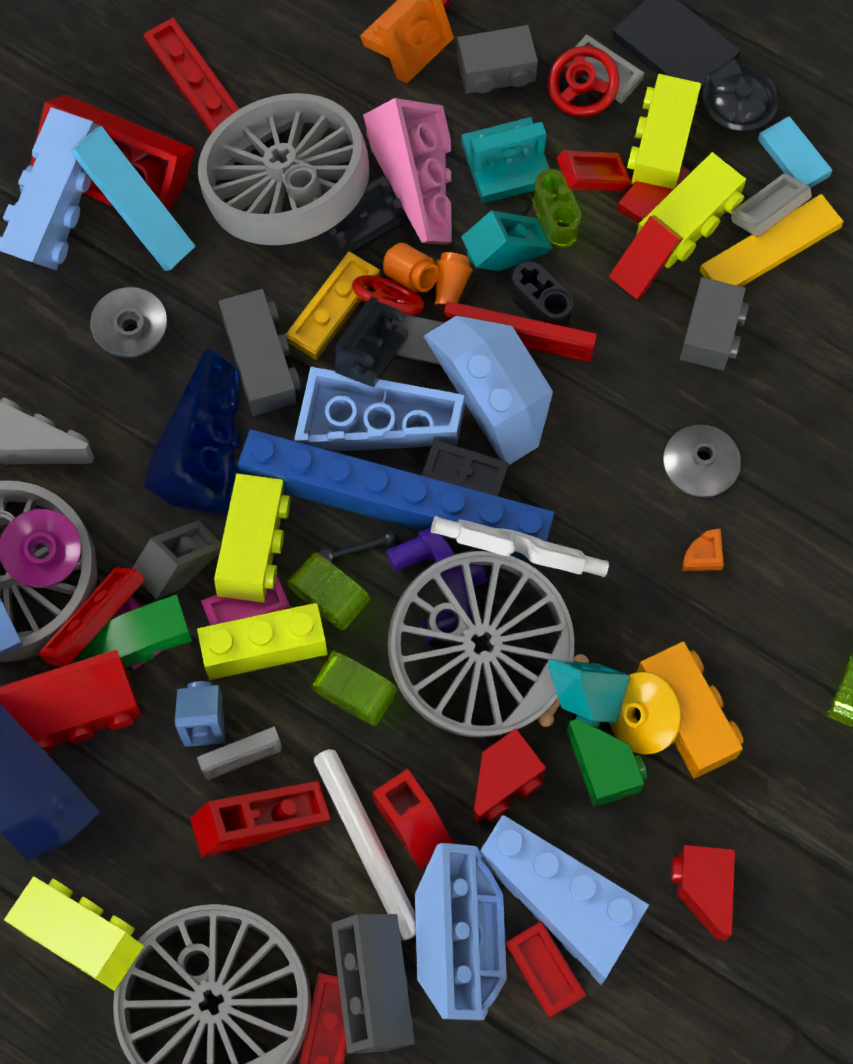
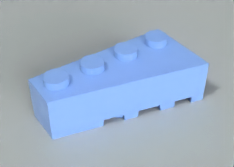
M50 108L32 149V156L36 161L33 166L29 165L23 170L18 181L21 192L20 198L14 206L8 204L3 216L4 221H7L8 225L3 237H0L1 252L57 271L58 265L62 264L67 256L68 243L66 241L70 229L74 228L79 220L80 207L78 205L82 193L88 190L92 180L71 154L70 150L95 128L100 127L98 124L67 112Z
M310 367L294 441L332 452L430 447L434 439L457 445L465 409L464 395L380 379L373 388L337 374L335 371Z
M502 815L480 851L482 855L481 860L493 875L517 899L521 900L539 922L542 921L544 926L563 944V947L575 959L577 958L591 972V975L597 982L602 985L649 904Z

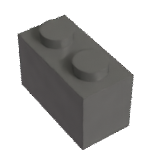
M528 25L457 37V61L465 94L473 92L487 93L496 88L508 86L521 87L528 83L536 82L538 60Z
M701 277L679 360L724 371L728 357L735 359L740 345L741 337L734 334L737 324L744 326L749 304L743 302L746 288Z

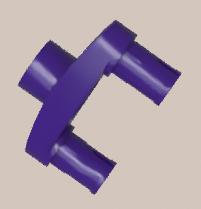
M431 527L418 532L417 538L387 550L395 572L427 558L429 561L433 560V563H436L454 555L442 535L431 533ZM469 565L474 587L487 582L482 565ZM462 567L441 573V578L473 623ZM442 611L436 616V626L444 633H452L457 627V618L450 611ZM427 618L419 621L420 628L428 630ZM424 636L427 644L437 640L436 638Z

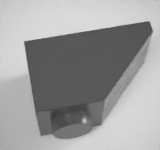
M198 520L150 538L132 569H138L146 579L141 584L142 587L158 599L182 589L220 554L222 543Z

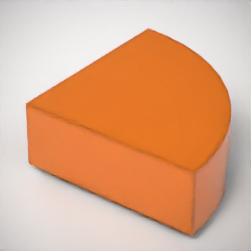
M721 528L706 531L692 542L684 556L682 571L722 570L724 563Z

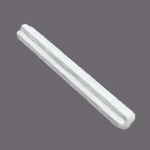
M328 749L314 757V763L387 914L398 915L402 940H409L415 937V912L337 752Z

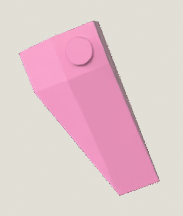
M394 98L363 114L371 150L397 198L400 199L402 207L421 242L441 245L451 243V202L446 197V183L451 181V170L446 168V153L451 151V138L443 106Z

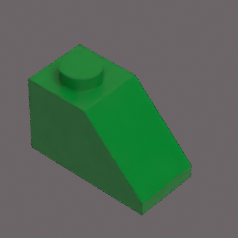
M578 719L569 721L566 732L593 808L640 793L644 786L643 780L647 779L646 768L641 756H634L629 744Z

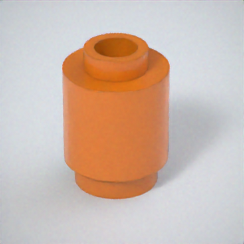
M406 243L394 245L384 256L383 270L385 275L414 292H427L437 282L439 269L435 265L434 260Z

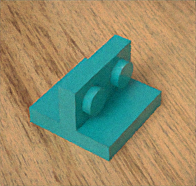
M529 117L461 135V144L482 204L552 186L553 177L544 155L546 131L542 122L533 124L532 118Z

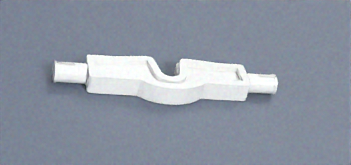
M438 516L434 517L431 526V533L456 538L460 544L507 557L516 551L525 555L534 564L576 574L587 572L605 577L609 567L607 560L589 557L580 550L546 542L534 536L513 530L492 528L462 519L455 522Z

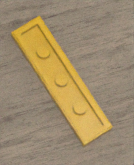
M820 194L792 211L760 236L751 235L703 263L700 267V272L704 278L742 287L842 227L844 221L824 196Z

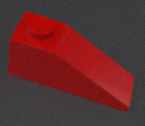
M319 781L209 801L190 818L201 858L241 850L331 820Z

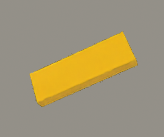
M348 252L285 334L287 343L317 360L361 302V299L353 292V280L362 275L380 276V270L353 253ZM365 286L367 290H370L371 287Z

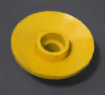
M639 672L630 674L618 722H609L615 737L629 744L632 751L638 754H654L669 747L676 739L682 723L680 699L672 685L663 677L654 673ZM636 707L640 710L641 718L639 721L637 720L635 715Z

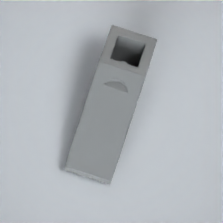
M1 398L0 463L8 465L87 464L93 462L95 458L88 444L89 441L83 435L73 430L65 433L55 428V424L48 418L40 414H35L32 417L22 412V409L13 401Z

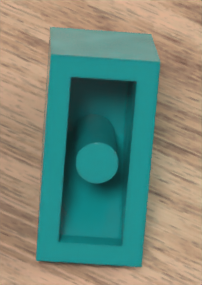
M493 210L461 237L468 250V258L476 268L501 271L547 254L552 250L538 218Z
M550 659L548 669L562 709L577 714L576 719L593 727H599L600 722H618L630 675L597 663Z

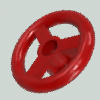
M592 46L575 47L563 53L554 62L548 77V91L553 103L561 111L574 117H590L604 111L615 99L620 84L619 71L614 60L603 50ZM585 57L594 58L605 66L609 82L597 79L594 67L585 61ZM574 60V63L568 67L566 72L569 87L560 93V74L563 68ZM583 75L589 77L586 83H577L579 77ZM592 90L604 94L599 101L589 106L570 104L580 93H587Z
M362 275L356 277L352 282L353 292L366 303L372 296L377 298L378 302L400 310L405 316L417 315L424 309L423 299L416 292L396 281L380 276ZM365 286L373 287L376 292H370Z

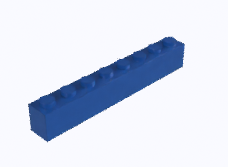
M252 429L249 430L238 462L240 474L283 480L285 494L420 531L430 528L435 516L455 522L462 519L492 528L513 530L534 536L548 542L552 528L553 511ZM442 535V537L456 540V538ZM516 551L511 553V556L529 560L522 553Z

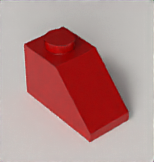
M684 845L679 852V857L672 858L671 882H678L677 895L715 939L726 941L732 935L735 850Z

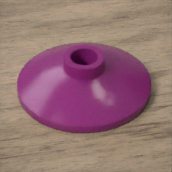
M34 509L18 515L7 525L0 539V560L4 569L15 581L28 587L45 588L62 582L75 570L81 556V540L76 527L64 515L48 509ZM39 547H47L49 549V554L45 558H37L35 556V551Z

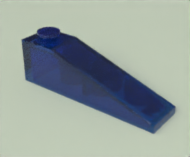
M210 348L204 351L152 454L143 486L171 506L227 515L236 473L240 474L239 468H236L234 465V449L239 447V435L234 434L233 414L238 412L237 368Z
M0 704V832L28 861L69 842L100 811Z

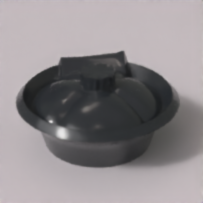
M734 58L707 74V81L703 88V102L709 115L725 128L734 131L752 130L765 125L774 117L779 106V92L774 81L765 72L750 65L738 64Z

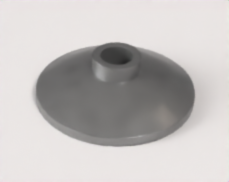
M136 287L119 288L106 294L96 304L91 315V331L97 344L109 354L123 358L138 357L150 352L161 342L167 329V315L161 301L151 292ZM133 324L137 326L133 331H124L128 325Z
M692 425L681 429L671 437L664 451L663 465L668 479L678 490L693 497L709 498L724 493L734 484L740 472L741 457L733 439L722 430L709 425ZM700 451L707 452L711 458L709 460H702L698 457L697 453Z

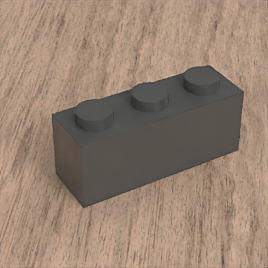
M263 289L220 300L219 306L222 320L252 416L296 405L295 390L301 389L295 366L288 368L285 360L286 356H290L285 334L277 335L274 324L280 323L274 300L267 302Z
M356 914L331 923L347 1054L390 1051L415 1044L398 915Z

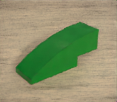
M177 595L150 603L109 620L72 663L117 649L125 666L129 667L154 659V653L191 642L190 633Z

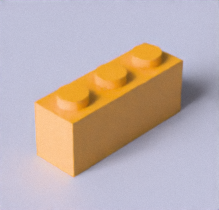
M683 641L641 661L636 673L650 672L663 677L672 685L680 699L682 723L680 731L673 742L693 779L737 759L743 750L741 746L743 743L742 734L733 721L728 722L721 709L724 705L718 690L713 685L709 687L702 675L704 667L698 654L694 650L689 652Z

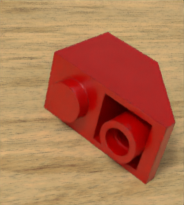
M514 729L482 753L473 819L477 824H480L486 818L490 823L494 822L510 809L507 803L518 795L525 799L543 785L540 779L544 777L546 767L517 729Z
M408 769L373 792L374 804L420 871L428 866L437 844H454L433 804Z

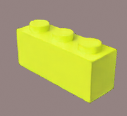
M658 74L655 88L647 87L643 109H647L649 112L647 118L642 116L639 118L635 138L642 140L640 147L632 146L627 167L634 169L632 184L639 181L670 189L676 188L701 83Z
M712 152L639 223L637 234L650 216H657L684 238L664 266L669 269L678 259L683 262L696 247L695 242L702 235L707 238L715 231L720 223V217L726 212L731 214L734 209L740 206L744 199L742 191L746 178Z
M236 473L214 577L218 597L264 603L267 589H274L277 565H272L274 553L281 554L284 530H279L281 518H288L291 497L284 494L283 480Z
M317 603L197 628L204 667L209 680L327 655L326 641Z
M33 876L4 921L115 991L144 947L131 936L135 929L114 915L109 922L100 917L104 910L85 897H82L79 903L70 899L73 891L52 878L47 885Z

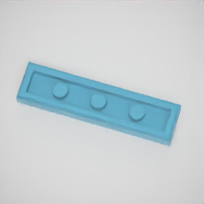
M102 126L95 128L70 150L71 154L165 271L171 270L196 247Z

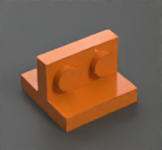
M397 0L360 35L364 47L390 59L396 78L406 84L454 39L442 0Z

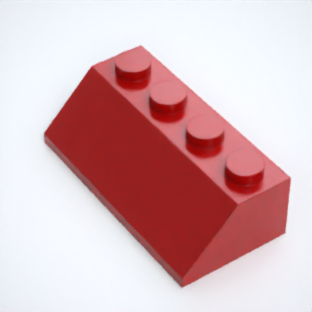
M66 94L45 101L37 138L51 107L95 122L104 128L157 198L170 212L187 182L195 148ZM32 156L31 164H30V165H32V166L34 165V163H35V161H36V159L33 158V156ZM91 180L88 190L83 192V194L113 206L94 181Z
M117 649L0 687V768L13 764L16 757L29 753L31 756L43 755L54 750V745L68 740L71 743L83 742L92 738L96 731L108 727L110 730L123 729L134 723L133 719L142 717L128 670Z

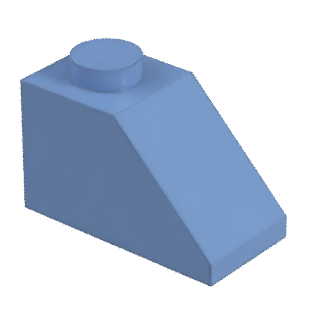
M197 681L189 683L187 688L177 689L175 727L185 747L225 743L223 700L219 685L212 686L211 682Z

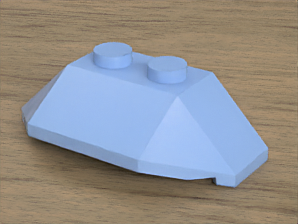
M455 316L423 336L458 393L464 395V403L501 461L508 462L510 465L539 447L553 391L512 326Z
M449 843L437 844L415 892L417 980L443 1019L484 1020L488 1013L487 1009L495 1001L507 980L503 893L491 871L481 860L482 855L477 846Z

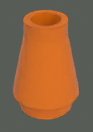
M445 252L441 254L440 260L436 261L439 269L434 304L436 308L445 311L447 301L458 303L472 273V268L470 267L471 260L468 257L458 253Z

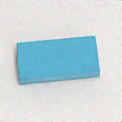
M790 116L760 132L758 141L784 173L809 187H813L830 177L832 173L831 167Z

